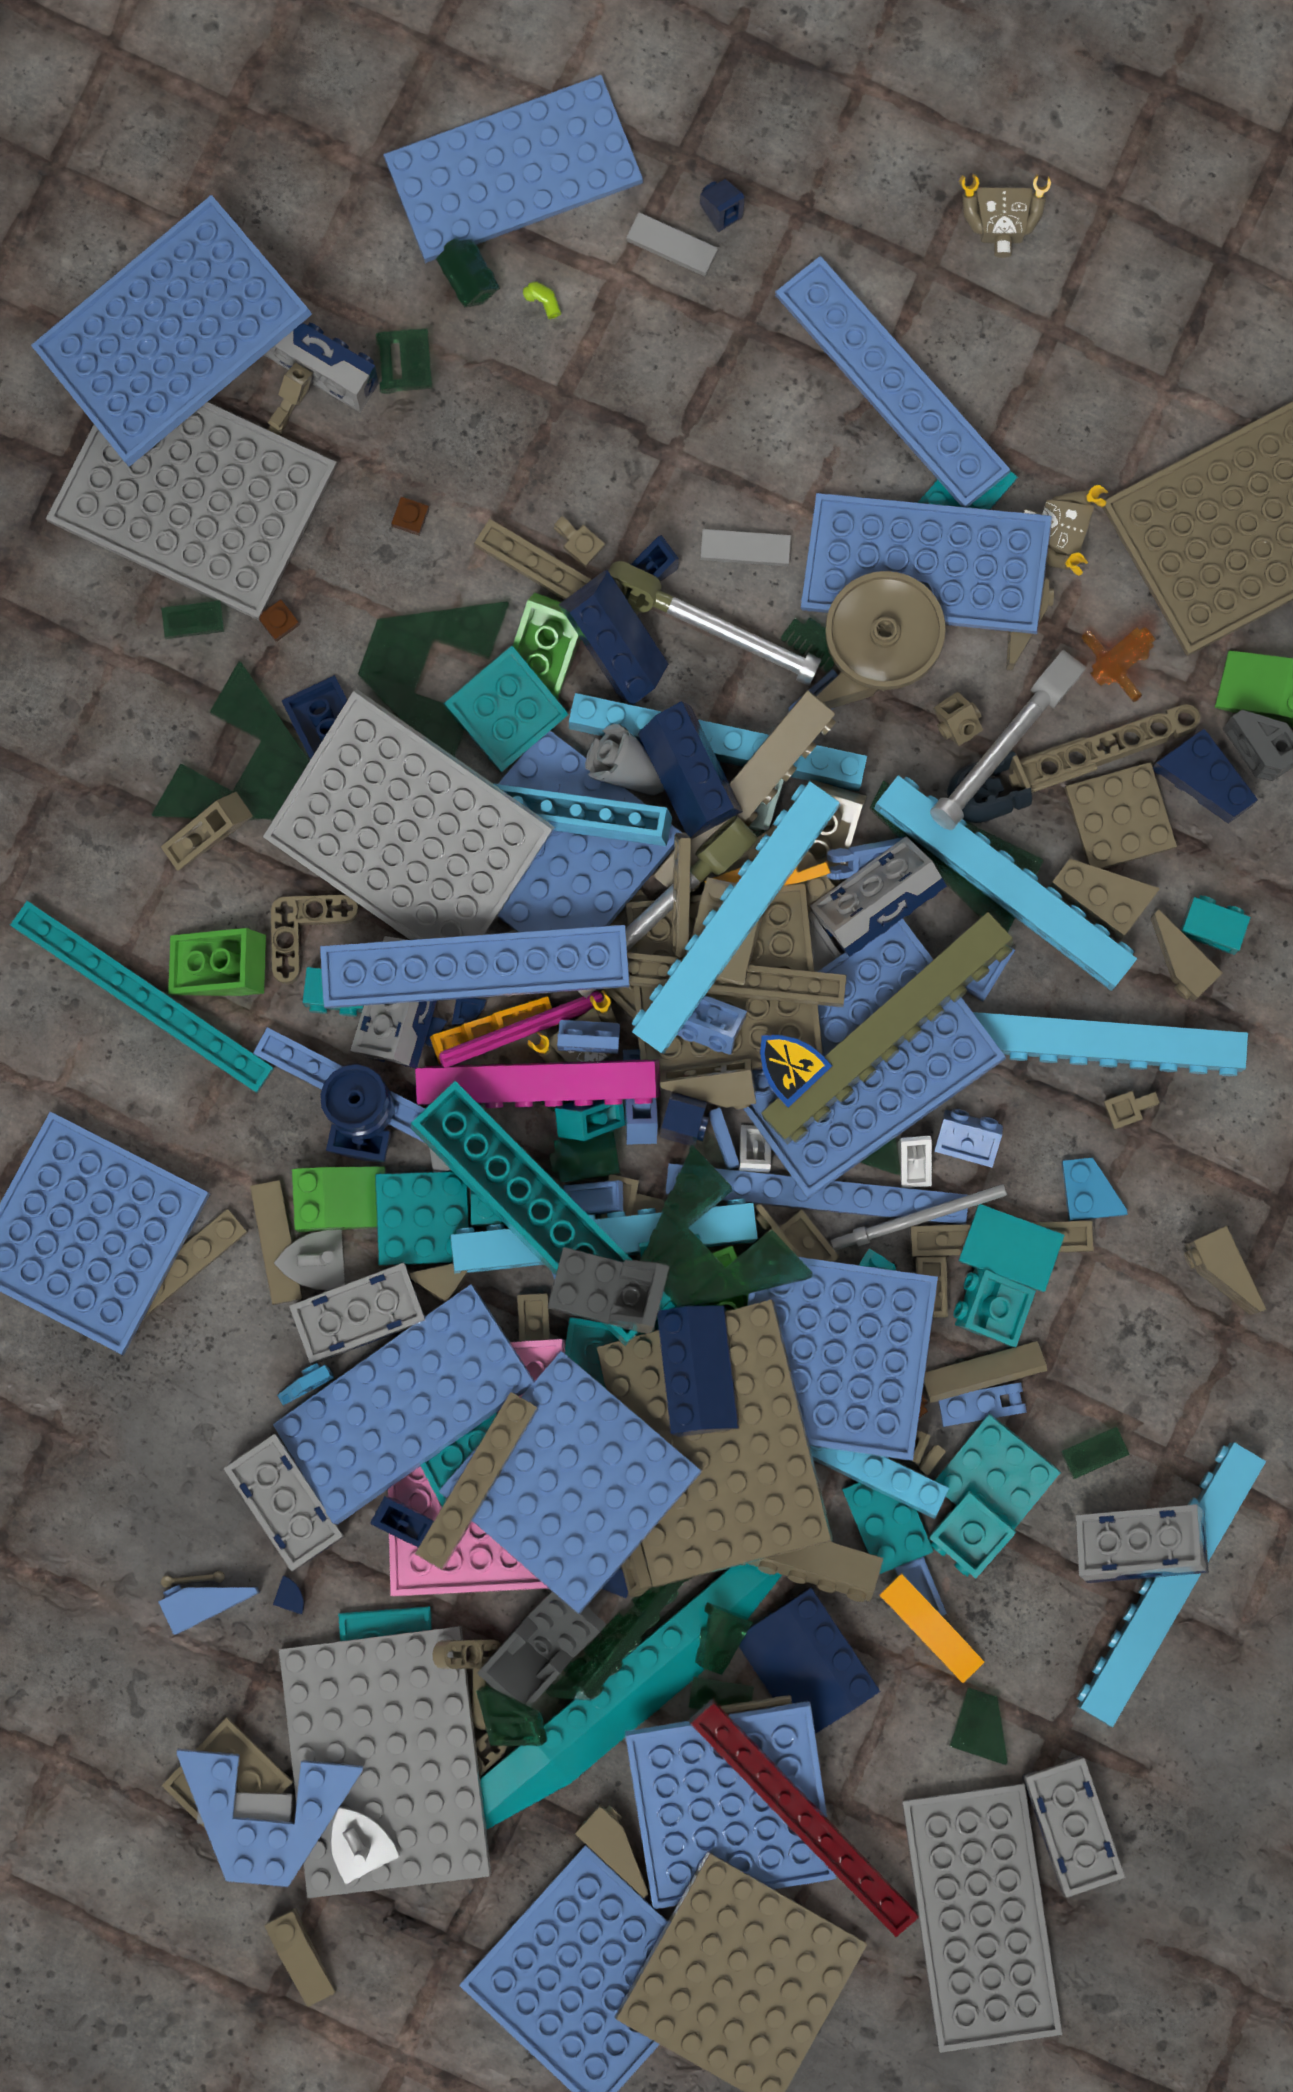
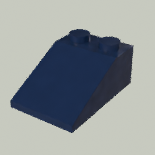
M335 675L281 700L310 760L347 702V698Z

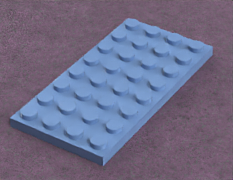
M601 75L384 154L385 162L425 263L643 183V178Z
M816 493L801 609L804 611L828 613L835 597L851 581L869 573L891 571L906 574L924 584L938 600L944 614L945 625L1037 634L1052 516Z
M470 1284L425 1316V1321L405 1330L273 1424L333 1524L338 1525L419 1468L421 1464L433 1458L441 1450L498 1412L510 1392L520 1396L535 1383L533 1377L473 1285Z

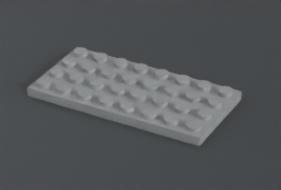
M1025 1784L902 1801L939 2053L1062 2035Z

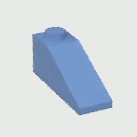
M640 1049L623 1050V1060H640ZM653 1098V1103L634 1104V1099H625L627 1145L657 1144L658 1120L656 1098Z
M177 1585L163 1593L165 1598L158 1601L173 1634L177 1635L260 1593L258 1587H187L181 1589L180 1585Z

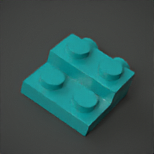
M975 1268L974 1272L969 1273L965 1278L964 1289L967 1291L964 1300L959 1301L955 1306L953 1316L956 1318L955 1326L1016 1348L1036 1291L990 1271Z
M969 1491L934 1529L929 1538L933 1541L931 1546L942 1556L948 1554L956 1561L954 1566L963 1575L968 1577L971 1574L977 1578L1016 1534V1530Z

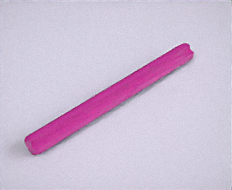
M599 991L593 992L587 998L584 996L444 1050L439 1054L441 1064L444 1068L450 1067L555 1026L561 1020H570L583 1015L594 1008L590 1001V996L592 995L595 1001L599 1003L603 1001L602 994Z

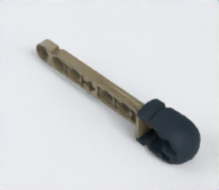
M1185 704L1169 709L1165 714L1158 713L1087 739L1081 737L1022 759H1018L1016 753L1011 750L990 776H998L1001 772L1009 770L1011 774L1008 776L1012 787H1017L1018 791H1013L1007 796L997 798L998 794L1004 791L999 778L992 779L989 777L962 809L964 814L963 820L972 823L987 822L1011 813L1014 808L1020 810L1032 805L1033 792L1098 770V766L1165 743L1172 736L1177 739L1194 732L1200 721V713L1194 706ZM1189 713L1193 717L1194 723L1190 726H1184L1178 721V715ZM1157 722L1162 723L1167 729L1166 734L1161 736L1155 735L1151 731V725ZM1127 732H1133L1138 735L1140 741L1136 745H1128L1124 741L1123 735ZM1115 737H1117L1118 744L1111 746L1108 754H1105L1103 750L1098 751L1100 743H1103L1105 747L1113 745ZM1075 751L1083 754L1085 761L1079 765L1070 762L1068 755ZM1051 761L1056 764L1058 770L1054 774H1046L1042 771L1041 764ZM978 762L965 766L952 777L947 788L948 798Z

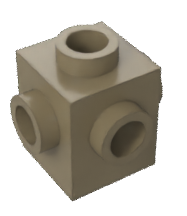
M958 691L933 707L940 722L937 728L946 740L952 739L958 746L971 740L975 735L983 731L979 718H981L980 711L973 702L970 703Z

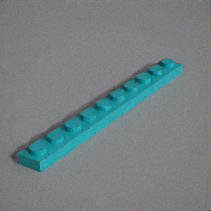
M26 901L11 922L10 926L255 1093L260 1091L273 1072L274 1068L29 901Z

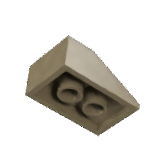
M810 779V782L839 801L841 805L810 847L809 852L818 864L827 861L829 867H835L836 865L846 866L847 862L833 863L828 861L827 853L832 849H849V847H852L867 796ZM829 879L834 887L838 886L841 879Z
M707 877L699 904L693 936L694 934L697 936L702 934L706 928L702 924L712 909L716 912L724 903L720 899L722 894L730 884L735 887L736 883ZM764 914L717 980L740 985L745 984Z
M1227 1226L1184 1245L1187 1251L1183 1254L1188 1266L1191 1269L1195 1268L1200 1276L1249 1315L1266 1310Z

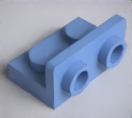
M705 995L678 1033V1036L687 1041H694L705 1045L716 1052L730 1055L734 1048L735 1039L746 1018L747 1011Z
M561 1020L559 1022L557 1041L558 1051L618 1054L620 1025L608 1022Z
M961 1109L945 1110L934 1152L992 1168L1002 1138L1003 1125L998 1124L997 1120L990 1117H981L979 1119L969 1116V1113Z

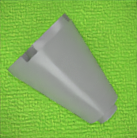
M612 724L602 730L606 734L601 740L595 738L587 753L585 768L590 771L588 775L591 778L652 796L665 790L644 746L625 727L620 724Z

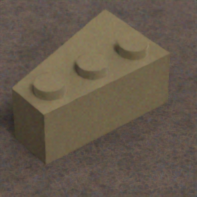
M1073 859L1068 860L1049 886L1059 892L1063 900L1070 905L1080 908L1086 914V917L1094 923L1102 925L1119 941L1123 939L1160 890V888Z

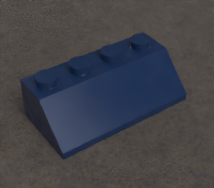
M604 570L561 602L559 607L619 698L629 705H634L656 688L668 666V662L608 570Z
M683 701L655 715L638 733L685 832L691 839L743 812L690 705Z
M686 1306L659 1310L657 1317L671 1434L677 1437L739 1429L725 1306Z

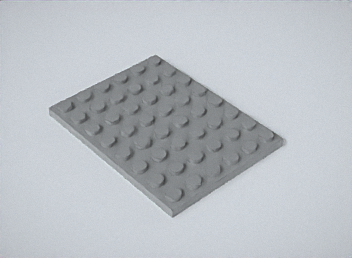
M206 402L130 467L122 460L98 428L93 425L46 520L55 526L259 620L337 467V462Z
M356 689L352 692L263 837L410 940L485 935L555 827Z
M462 1626L279 1649L296 1803L301 1760L363 1766V1771L340 1807L358 1811L373 1819L386 1831L401 1855L360 1878L345 1884L333 1859L331 1847L332 1825L337 1814L336 1811L303 1863L307 1898L472 1879L492 1875L467 1669L438 1668L434 1664L432 1656L437 1642L442 1640H463ZM448 1652L447 1658H453V1652Z

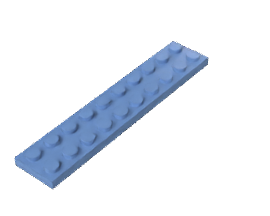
M821 256L775 291V296L962 507H969L1010 473V468Z
M625 925L320 946L324 1008L629 987Z

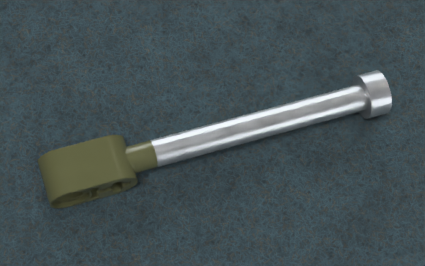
M617 561L610 566L608 572L634 610L647 612L652 607H655L798 674L797 681L807 686L810 685L822 659L810 653L804 658L661 591L662 585L657 577L626 562Z
M737 815L722 825L696 851L695 855L699 860L690 867V892L711 872L716 877L724 873L756 842L758 837ZM673 884L625 928L627 951L673 909ZM596 989L577 991L587 998Z

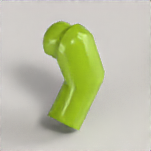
M531 282L528 286L524 287V298L527 301H534L536 299L542 302L548 319H554L561 315L557 299L551 289L539 282Z

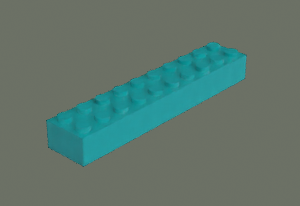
M456 1081L411 1122V1129L555 1276L563 1247L624 1263V1260H632ZM664 1292L659 1310L666 1307L671 1300ZM603 1323L624 1346L639 1333Z

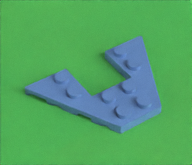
M177 1749L176 1753L225 1880L229 1882L288 1887L363 1771V1766L301 1760L295 1822L233 1817L240 1754Z

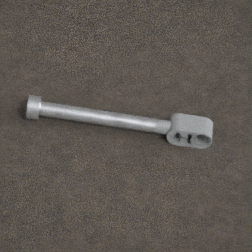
M1064 649L1059 653L1030 691L1034 695L949 798H940L930 810V814L937 824L948 830H953L964 817L962 809L1047 706L1049 705L1054 709L1087 667Z

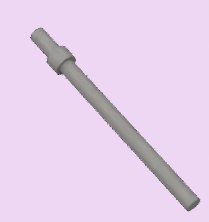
M1004 1184L869 1228L862 1226L853 1229V1233L832 1239V1247L835 1251L855 1244L859 1247L870 1243L871 1239L1007 1196Z

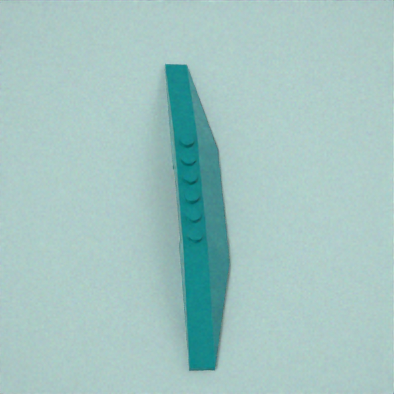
M747 1563L746 1565L729 1568L563 1710L481 1777L480 1783L486 1830L571 1784L626 1737L625 1731L636 1729L707 1669L778 1582L782 1574H766L761 1572L757 1566Z

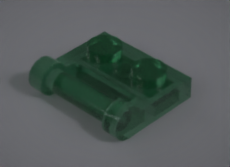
M428 328L387 331L375 335L376 344L379 345L382 376V381L379 382L380 393L392 394L397 391L433 389ZM399 343L402 379H393L391 344Z

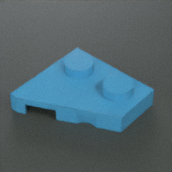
M1093 1158L1061 1162L1068 1221L1128 1215L1126 1207Z
M316 1363L301 1371L303 1377L297 1379L277 1395L282 1405L284 1406L333 1380L335 1377L330 1368L326 1365L321 1367L320 1364Z

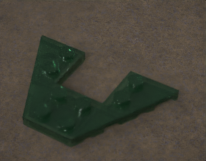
M504 601L377 619L358 676L392 709L399 719L455 757L465 729L442 702L416 694V689L434 641L490 660L509 607V602Z
M238 661L210 710V714L261 742L233 791L180 763L152 812V817L193 819L216 800L237 792L253 815L249 821H273L307 767L309 760L244 665Z
M693 1145L689 1148L684 1165L676 1177L673 1190L670 1191L662 1209L659 1222L650 1236L648 1247L640 1259L642 1262L659 1263L669 1266L663 1292L671 1299L670 1301L676 1308L701 1306L812 1278V1271L773 1230L765 1234L726 1268L688 1227L733 1190L732 1186Z

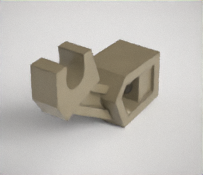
M296 362L284 375L278 394L284 399L268 422L270 427L267 430L277 435L283 432L295 405H299L309 391L313 373Z

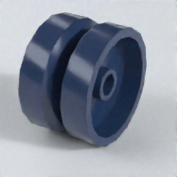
M358 1064L343 1066L334 1071L324 1082L320 1094L321 1108L335 1129L345 1137L356 1140L370 1139L383 1132L391 1122L394 1113L393 1096L382 1078L371 1068Z

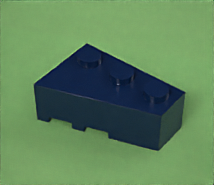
M1205 729L1159 760L1153 767L1156 774L1168 779L1175 784L1176 788L1188 793L1198 800L1199 804L1228 824L1258 801Z
M672 1092L661 1127L660 1138L695 1147L697 1140L703 1142L709 1117L704 1116L707 1102Z

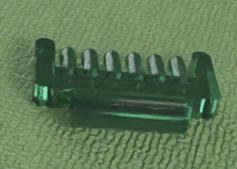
M809 618L805 624L794 619L782 634L781 641L786 642L788 640L787 644L792 646L800 636L793 646L794 650H798L806 640L799 651L800 654H804L810 645L812 646L805 657H807L808 653L813 655L817 649L818 651L814 656L820 658L824 653L818 667L824 665L823 670L828 673L835 663L827 647L826 628L812 618Z

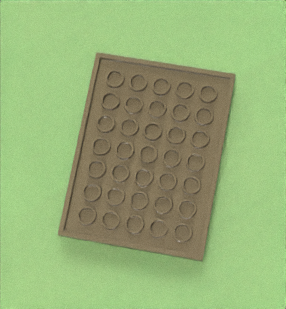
M1293 402L1105 500L1107 501V504L1103 507L1105 513L1186 656L1293 601Z
M772 1299L725 1312L739 1429L677 1437L671 1434L659 1330L650 1334L636 1336L626 1346L618 1341L597 1347L606 1390L702 1472L642 1541L653 1587L833 1541L775 1304Z

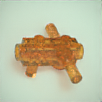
M1145 626L1142 629L1136 627L1111 650H1106L1091 631L1085 632L1082 635V639L1097 657L1096 663L1091 666L1094 670L1090 673L1094 680L1101 687L1105 683L1108 685L1118 683L1132 702L1138 701L1142 694L1128 678L1127 670L1139 659H1148L1149 651L1154 647L1152 643L1156 640L1153 634Z

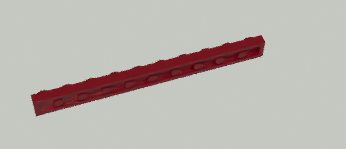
M713 1699L689 1719L690 1724L895 1937L900 1935L919 1918L917 1911Z

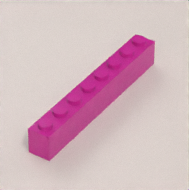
M659 1059L452 1065L447 1068L443 1066H421L415 1069L417 1105L426 1104V1108L454 1081L477 1103H485V1108L503 1107V1102H515V1107H532L533 1101H545V1106L553 1107L563 1106V1101L574 1100L575 1106L593 1105V1100H604V1105L623 1104V1099H634V1104L653 1103V1098L661 1096Z

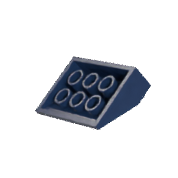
M810 1587L734 1638L773 1698L791 1695L792 1704L810 1702L815 1734L880 1692Z

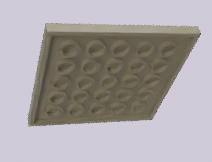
M805 884L783 886L766 909L750 965L814 972ZM702 895L690 896L689 941L693 936ZM655 900L627 903L628 926ZM673 909L630 948V953L677 957L672 951ZM634 986L636 1015L641 1009L644 1011L648 1010L653 1003L649 998L656 988ZM709 993L706 996L747 1011L746 1018L735 1039L734 1048L730 1055L716 1052L694 1041H687L678 1035L665 1053L662 1054L638 1037L640 1060L659 1059L660 1074L664 1070L751 1059L752 1070L762 1069L760 1056L762 1035H782L796 1038L811 1045L823 1055L818 1005Z
M707 1852L614 2017L621 2023L743 2092H785L865 1950L867 1943L712 1853Z

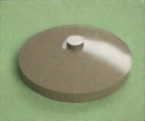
M873 572L851 581L835 597L826 620V642L834 663L852 681L872 689H898L920 680L936 664L945 640V618L934 594L920 581L898 572Z

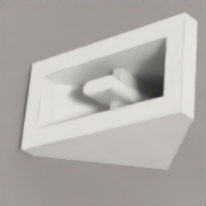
M741 1125L739 1171L769 1173L771 1168V1147L756 1126Z
M931 1136L900 1138L897 1144L901 1188L932 1186Z

